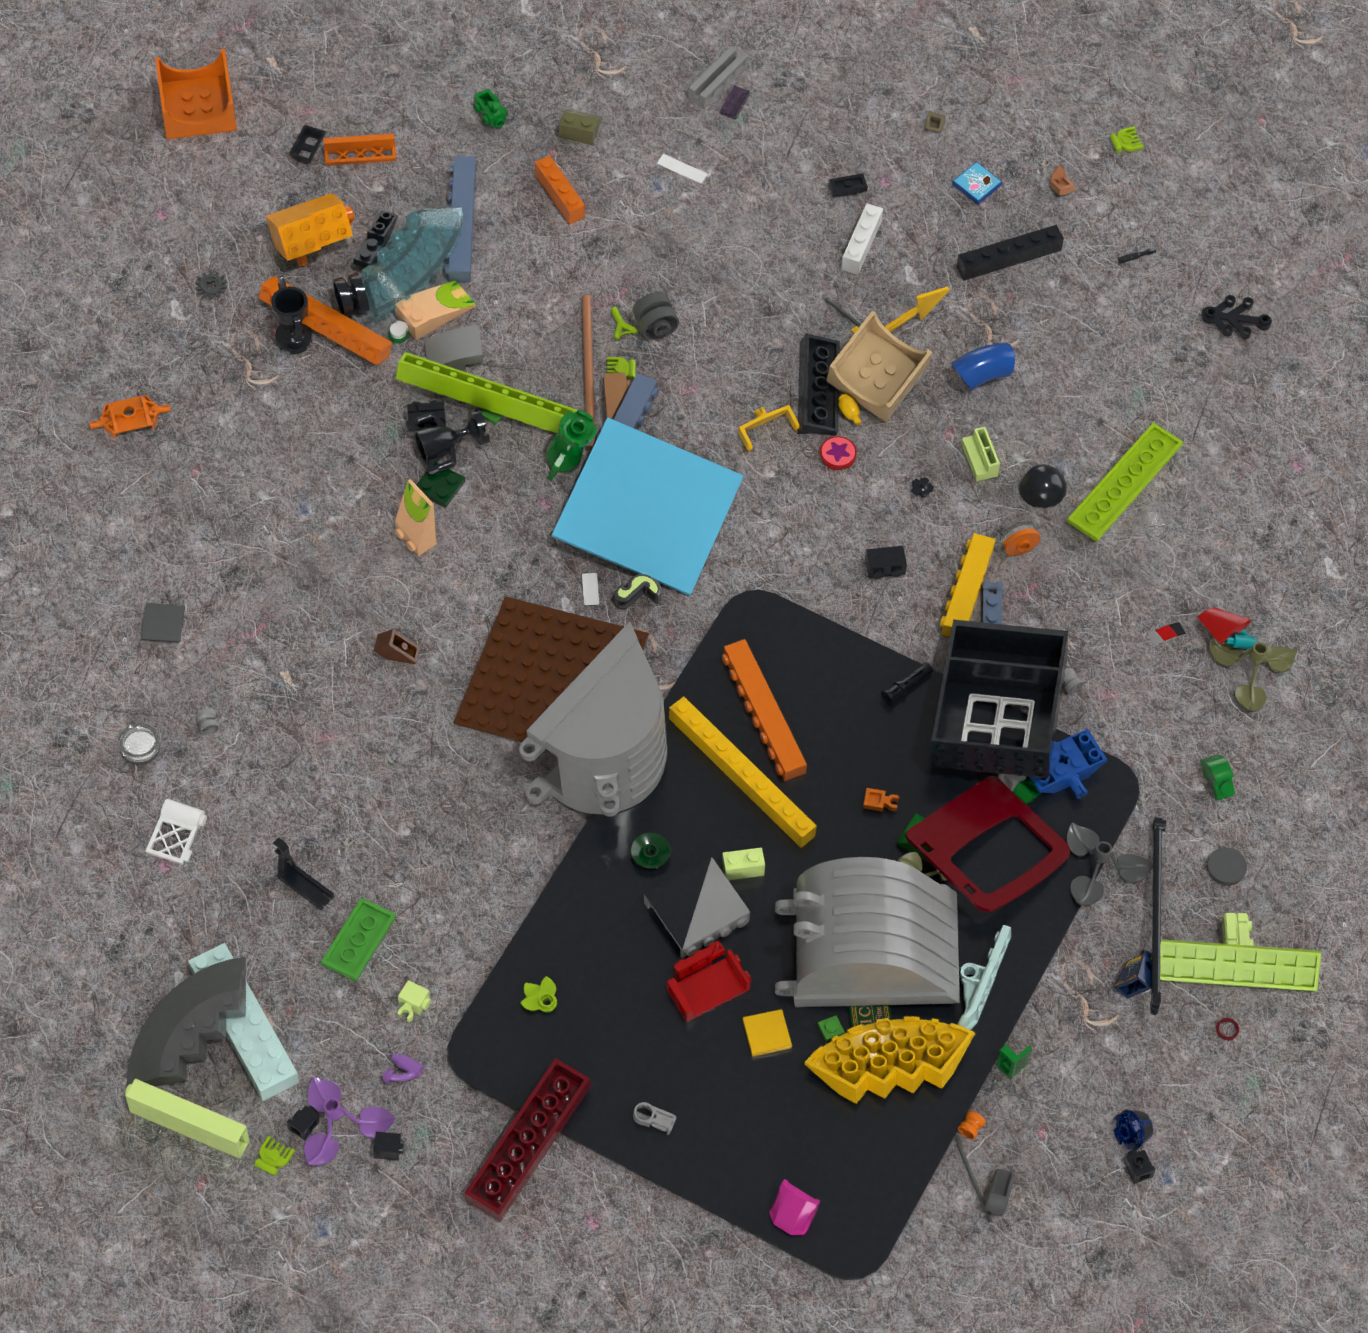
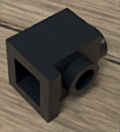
M305 1105L302 1110H298L295 1113L293 1121L291 1119L287 1121L288 1130L305 1141L320 1123L319 1112L313 1106Z
M1139 1149L1129 1151L1124 1164L1133 1183L1136 1184L1152 1178L1156 1169L1152 1166L1146 1151H1139Z

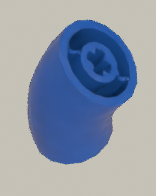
M997 343L972 350L950 364L972 391L990 380L1009 377L1014 370L1015 354L1009 343Z

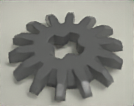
M209 271V275L203 273V278L198 277L200 282L195 281V284L198 285V287H195V290L199 291V295L204 294V298L210 294V299H213V294L219 297L218 292L225 293L222 289L227 288V285H224L227 283V280H223L224 275L218 277L219 272H216L214 275L212 271ZM214 283L215 288L211 287L209 289L207 284Z

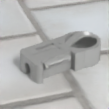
M646 1102L636 1105L633 1111V1118L636 1123L647 1127L652 1125V1127L664 1132L667 1131V1135L671 1133L676 1120L674 1114L656 1108ZM639 1108H646L650 1111L651 1116L643 1115L637 1110Z

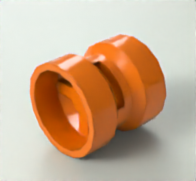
M969 1111L965 1116L966 1120L958 1126V1131L964 1137L974 1140L978 1135V1130L982 1129L986 1122L978 1113Z

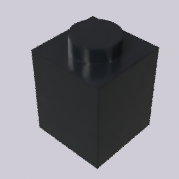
M376 1131L373 1148L374 1159L399 1161V1156L404 1153L405 1141H401V1134Z

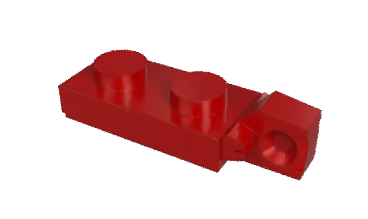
M717 941L711 943L704 950L696 951L691 957L679 960L673 966L674 977L677 981H680L712 964V960L725 954L724 947Z

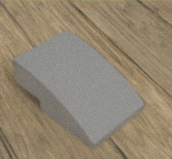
M478 325L453 329L424 341L428 360L458 370L465 369V365L483 363Z

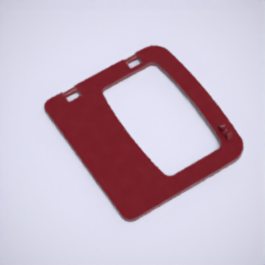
M988 776L908 829L905 835L906 840L916 850L918 849L925 856V859L958 891H961L976 908L985 912H993L1034 888L1064 864L1070 855L1068 844L996 776ZM1011 817H1017L1051 849V852L1033 868L1011 883L990 894H985L950 859L964 846L990 828ZM925 844L931 852L928 853L922 846ZM968 886L974 894L971 895L965 887Z

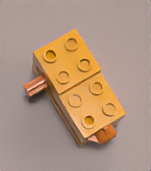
M333 193L265 216L275 249L287 261L296 258L298 266L308 264L306 254L321 250L323 246L353 236L350 226L355 219L354 212L350 206H344V203Z

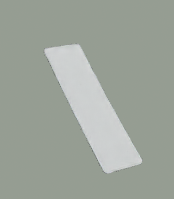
M665 154L657 162V164L699 183H702L707 176L706 172Z

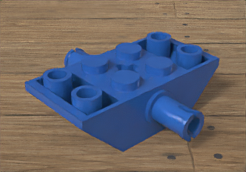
M1086 729L1059 742L1054 741L1049 779L1030 778L1039 792L1056 793L1070 786L1076 798L1080 799V795L1084 797L1088 793L1081 781L1087 779L1107 762V758L1090 731Z

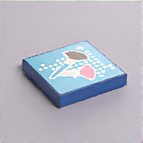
M976 161L955 178L952 185L978 205L1002 186V181Z

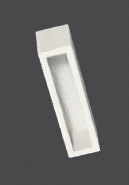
M866 203L843 255L841 270L856 275L859 274L882 222L883 208Z

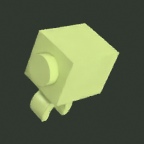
M408 980L398 995L399 1005L402 1006L398 1010V1017L401 1018L403 1013H408L407 1022H411L414 1017L413 1012L420 1015L423 1009L427 1010L431 1003L429 990Z

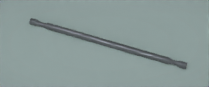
M826 297L825 300L858 327L861 326L858 321Z
M956 1133L954 1137L984 1213L987 1216L988 1223H990L992 1219L988 1211L985 1210L984 1199Z

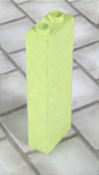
M135 1079L126 1088L127 1104L130 1112L239 1159H241L250 1142L247 1126L138 1079Z

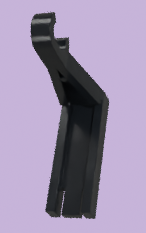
M277 838L273 844L278 847L274 851L279 855L278 879L322 910L330 902V899L334 898V893L296 866L290 855L288 845L282 839Z

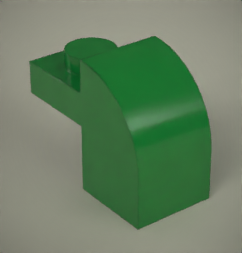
M1216 754L1200 760L1204 778L1211 781L1216 800L1236 794L1232 781L1234 777L1232 769L1223 756Z

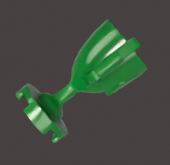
M577 410V412H567L562 417L558 426L559 433L555 435L546 450L547 462L552 467L547 477L550 481L553 480L558 471L567 473L577 469L582 459L583 447L590 444L594 439L597 428H595L593 423V417L587 412Z

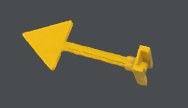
M949 287L916 296L917 306L886 325L885 328L892 332L913 318L917 313L918 318L922 320L948 293ZM858 326L851 329L853 334L858 330Z

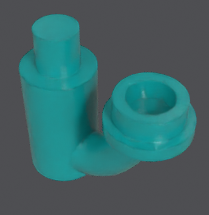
M1242 630L1239 634L1234 632L1235 634L1224 641L1225 644H1230L1233 648L1246 650L1252 649L1253 645L1257 643V639L1251 637L1245 630Z

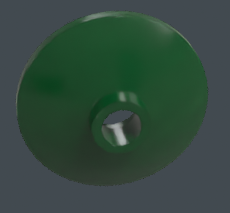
M644 833L633 841L631 855L639 866L646 869H656L668 861L670 845L660 834ZM653 852L654 855H651V856H650V855H647V853Z

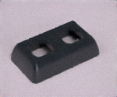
M304 125L289 152L290 156L293 159L310 164L325 137V131ZM308 137L318 140L315 145H309L305 142ZM304 150L311 154L309 158L299 155L300 151Z

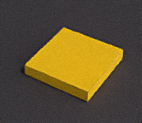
M782 1009L743 1017L742 1021L752 1057L792 1048Z

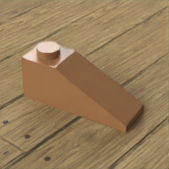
M607 373L603 376L606 419L607 417L615 418L630 388V380H626V373Z

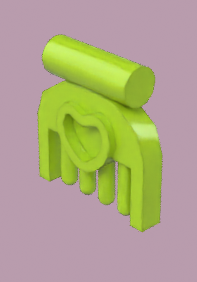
M1135 126L1120 130L1118 135L1112 133L1109 136L1117 153H1120L1122 150L1132 152L1144 148L1142 142H1137L1140 141V138H1137Z
M607 357V365H615L607 366V369H614L607 370V373H626V379L634 380L636 376L635 360L631 359L628 363L625 358Z
M268 1135L259 1151L261 1159L258 1158L254 1166L276 1176L279 1170L277 1168H283L288 1164L295 1153V1149L292 1148L290 1150V1147H287L281 1156L280 1154L285 1145L283 1144L278 1151L277 1148L280 1142H277L275 1147L271 1149L275 1139L271 1141L272 1138Z

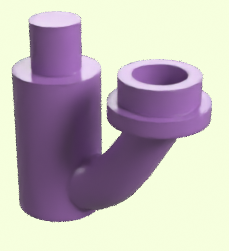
M394 1053L391 1060L396 1062V1067L407 1073L395 1074L393 1069H387L382 1080L389 1084L391 1081L404 1082L415 1077L418 1078L424 1070V1065L404 1054L400 1056Z

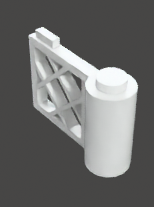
M166 799L146 853L181 865L184 862H188L192 854L190 847L197 830L206 823L207 815H205V811ZM163 823L169 824L173 828V831L162 835L160 830ZM183 830L191 831L189 838L182 841L177 834ZM176 834L179 842L168 847L165 838ZM163 840L165 849L160 851L152 850L155 843ZM181 846L183 850L181 857L172 856L170 850Z

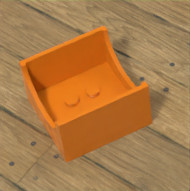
M225 49L220 50L219 56L215 61L197 69H175L165 65L160 57L155 58L167 139L237 131Z

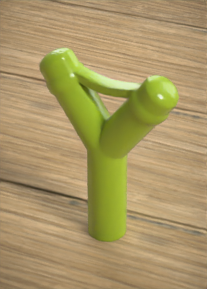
M612 307L610 311L617 323L614 339L619 340L625 334H637L638 329L624 322L617 307Z

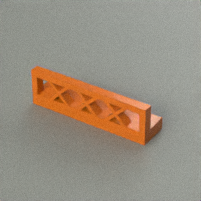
M394 133L323 138L326 166L396 161ZM392 150V155L384 156L381 154L383 151ZM366 152L374 153L372 157H366L364 154ZM349 153H355L357 155L354 158L347 157ZM329 154H337L339 156L337 159L329 160Z

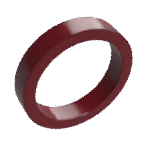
M1224 1018L1218 1022L1216 1032L1223 1040H1233L1238 1036L1239 1025L1233 1019ZM1223 1022L1234 1024L1236 1034L1231 1037L1222 1035L1219 1031V1025Z

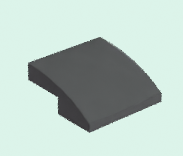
M146 603L141 639L180 643L185 606Z

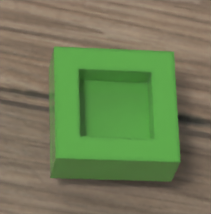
M837 1015L818 1022V1028L826 1043L830 1042L831 1038L836 1035L845 1034Z

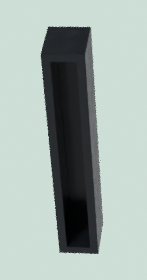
M1056 224L958 254L957 269L963 281L1059 252L1062 250L1064 237Z

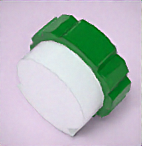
M396 321V323L391 325L388 335L393 343L400 344L408 339L409 329L407 324L403 321Z

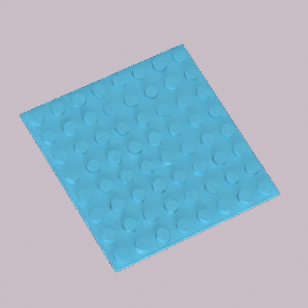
M607 417L551 537L637 574H647L655 578L659 583L690 596L744 475Z

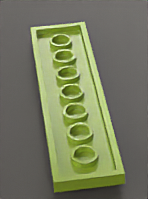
M1153 422L1068 517L1067 523L1098 542L1183 446V441Z

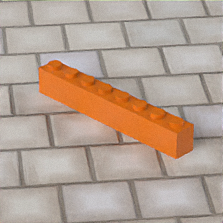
M273 276L262 283L258 298L271 306L272 296L279 290L277 277ZM306 294L308 299V316L302 321L304 325L375 365L380 364L389 357L393 342Z
M746 640L724 646L722 660L725 666H729L730 677L732 681H736L740 697L743 696L745 699L746 710L751 712L755 728H759L761 732V741L763 744H767L768 755L771 760L774 759L778 775H782L784 781L806 774L807 764Z

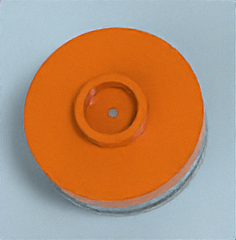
M1029 521L1019 522L1010 526L1000 537L1005 552L1010 556H1018L1031 551L1041 540L1035 524Z

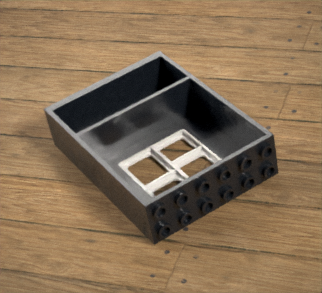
M953 620L931 739V766L1049 779L1067 663L1068 631ZM975 701L997 704L994 725L970 723L973 703ZM1007 704L1028 706L1027 721L1003 719L1005 706ZM1007 727L1025 730L1023 747L999 745L1001 729ZM970 731L992 734L991 743L968 742V733Z

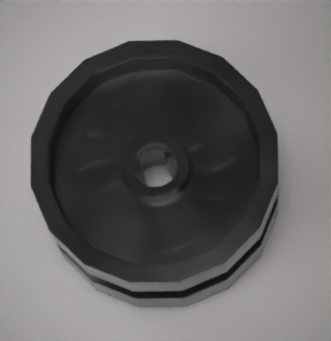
M359 273L348 275L347 282L343 277L333 279V289L341 314L349 317L354 315L355 309L359 313L369 311L366 289Z

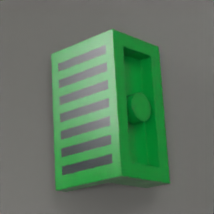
M1005 1045L1000 1049L996 1066L1008 1078L1012 1079L1028 1064L1032 1047L1028 1046L1017 1055Z

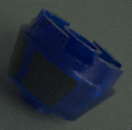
M1127 1109L1117 1114L1114 1118L1116 1120V1128L1113 1129L1115 1138L1120 1145L1124 1144L1127 1150L1139 1149L1153 1135L1151 1119L1145 1112Z

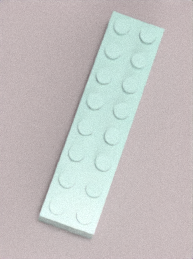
M223 943L188 962L191 973L195 974L213 964L234 958L226 944ZM246 982V1016L226 1018V1036L260 1098L264 1101L298 1084L299 1078L296 1069Z

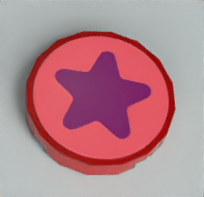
M830 437L821 445L820 458L823 464L830 469L842 470V468H849L856 460V446L846 437Z

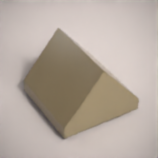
M929 111L925 129L941 133L946 116Z

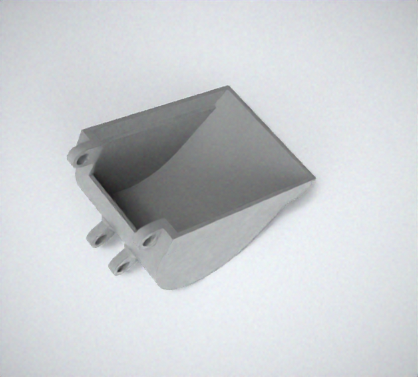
M631 622L613 638L527 730L528 737L519 747L520 756L524 760H535L545 749L558 758V764L544 779L538 776L526 789V797L530 803L540 804L546 798L551 800L554 797L577 811L614 816L618 812L631 808L643 801L658 785L667 761L664 702L660 687L638 642ZM528 747H532L535 749L534 752L530 754L525 753L524 750ZM537 791L540 793V796L533 797L531 793Z
M851 857L827 861L807 869L797 880L793 899L775 902V912L777 914L796 915L794 935H796L797 981H780L775 984V994L779 996H794L795 1007L960 1003L957 892L947 885L935 882L919 870L902 862L874 857Z

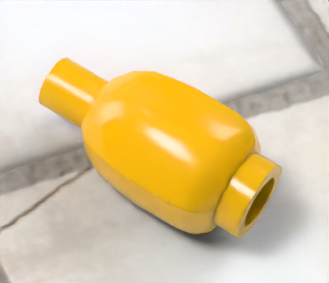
M847 393L841 395L838 398V405L844 416L849 420H853L856 426L861 424L862 421L859 418L860 409L855 399Z

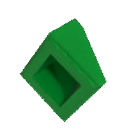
M1030 778L1019 782L1013 790L1026 805L1042 793L1038 791Z

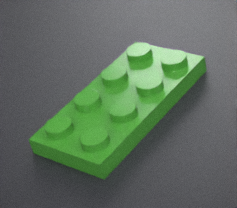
M360 898L322 959L321 965L357 982L395 921L396 914Z

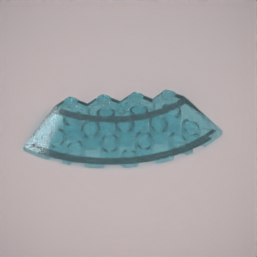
M462 207L421 209L406 216L407 227L391 234L393 245L377 251L378 263L362 269L363 282L375 317L395 308V304L403 298L405 300L409 299L414 290L422 289L430 281L428 278L443 267V261L448 254H452L457 245L456 239L461 235L460 227L464 221Z

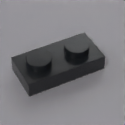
M863 173L829 179V186L833 197L866 192L868 189Z

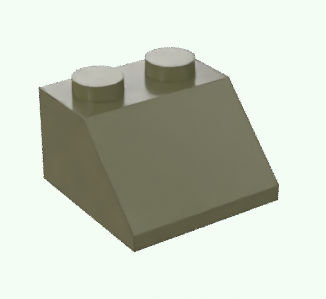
M572 109L565 110L559 123V138L593 145L602 116Z

